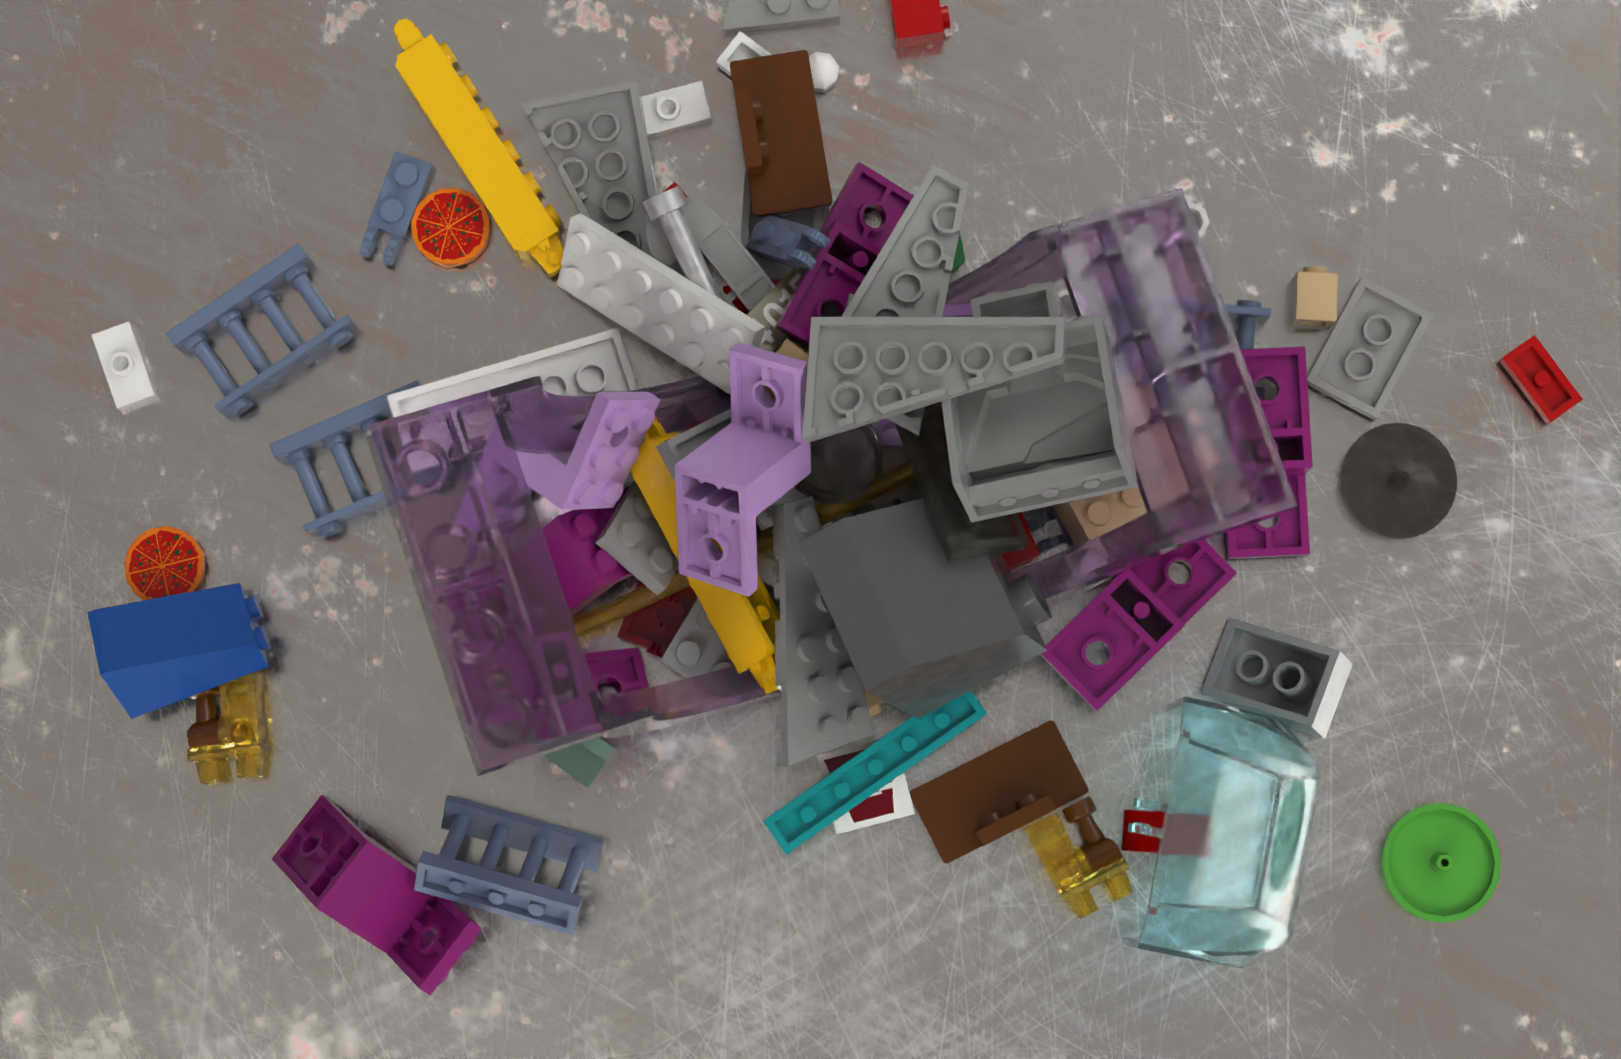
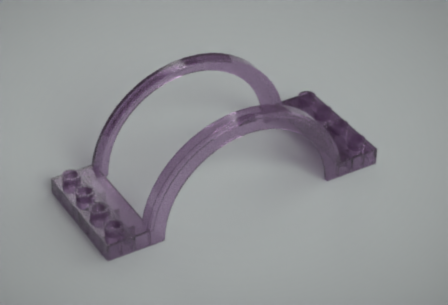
M1182 188L1032 231L999 256L949 283L945 305L971 304L970 299L982 297L989 292H1005L1025 287L1033 282L1044 283L1053 281L1055 284L1064 279L1077 317L1101 314L1109 334L1117 382L1122 393L1138 488L1147 514L1089 541L1010 572L1014 580L1029 573L1039 586L1047 602L1119 574L1168 551L1278 516L1297 506ZM540 376L369 425L366 433V440L477 776L600 736L603 738H616L658 730L781 695L780 690L766 694L765 689L761 688L749 670L739 674L735 666L633 691L610 694L597 693L516 451L533 454L572 452L596 395L563 396L549 393L542 389L543 383ZM701 376L626 391L650 392L660 399L654 414L666 434L685 430L693 423L731 409L730 394Z

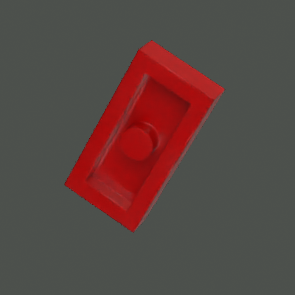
M1535 335L1499 360L1547 425L1583 400Z

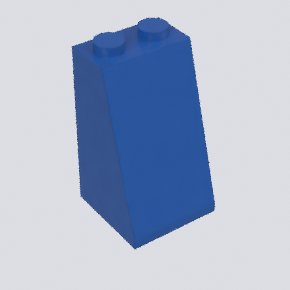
M240 583L87 612L100 675L131 719L269 667L265 650L271 648L270 641L264 627L258 624V619L263 618L261 607L255 595L248 597Z

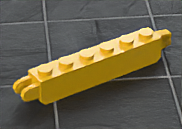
M408 18L398 19V22L393 26V33L403 52L397 55L395 66L402 79L519 258L528 260L534 258L550 277L557 275L563 267L561 261L564 249L560 243V240L563 238L558 230V227L563 224L562 220L551 204L543 207L536 196L542 192L541 188L530 171L522 174L515 162L521 158L510 140L506 139L501 142L494 129L499 127V124L490 109L486 106L480 110L473 97L479 93L467 74L465 73L459 77L452 67L457 62V59L447 43L444 41L438 45L432 34L424 38L412 20H408Z
M655 417L653 424L644 436L639 448V456L631 466L630 472L649 505L652 515L664 533L670 549L678 560L675 482L656 446L680 433L672 432L666 434L661 423L657 421L658 418ZM711 538V540L718 546L719 551L723 553L720 544L716 540ZM758 572V589L749 597L687 577L690 586L695 591L737 672L740 674L749 670L766 695L779 690L776 687L775 621L780 620V613Z

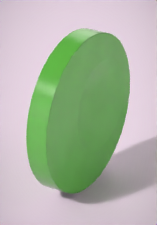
M1444 803L1427 804L1406 812L1390 827L1381 846L1380 872L1389 895L1403 910L1423 920L1452 922L1474 914L1491 898L1500 877L1501 857L1493 833L1477 815L1456 805Z

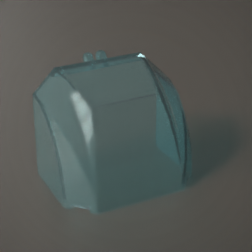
M1184 696L1168 704L1165 712L1181 716L1180 735L1167 804L1135 797L1133 800V806L1139 810L1163 812L1165 816L1162 829L1150 827L1149 824L1129 823L1128 832L1160 838L1147 913L1139 939L1124 937L1123 945L1245 969L1286 945L1293 936L1321 773L1318 762L1292 730L1281 721L1247 710Z

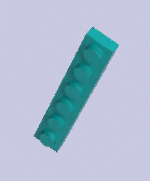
M970 691L919 719L912 716L763 820V822L787 855L987 715V712L973 692Z

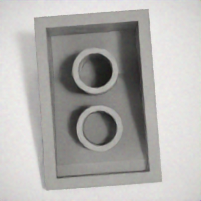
M1229 618L1201 693L1285 727L1325 739L1353 664L1340 650Z

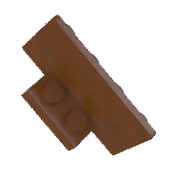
M800 50L730 62V72L754 216L762 217L830 206L832 204V194L808 51Z
M1050 720L911 790L910 797L942 861L947 864L1088 793L1089 789L1055 722Z

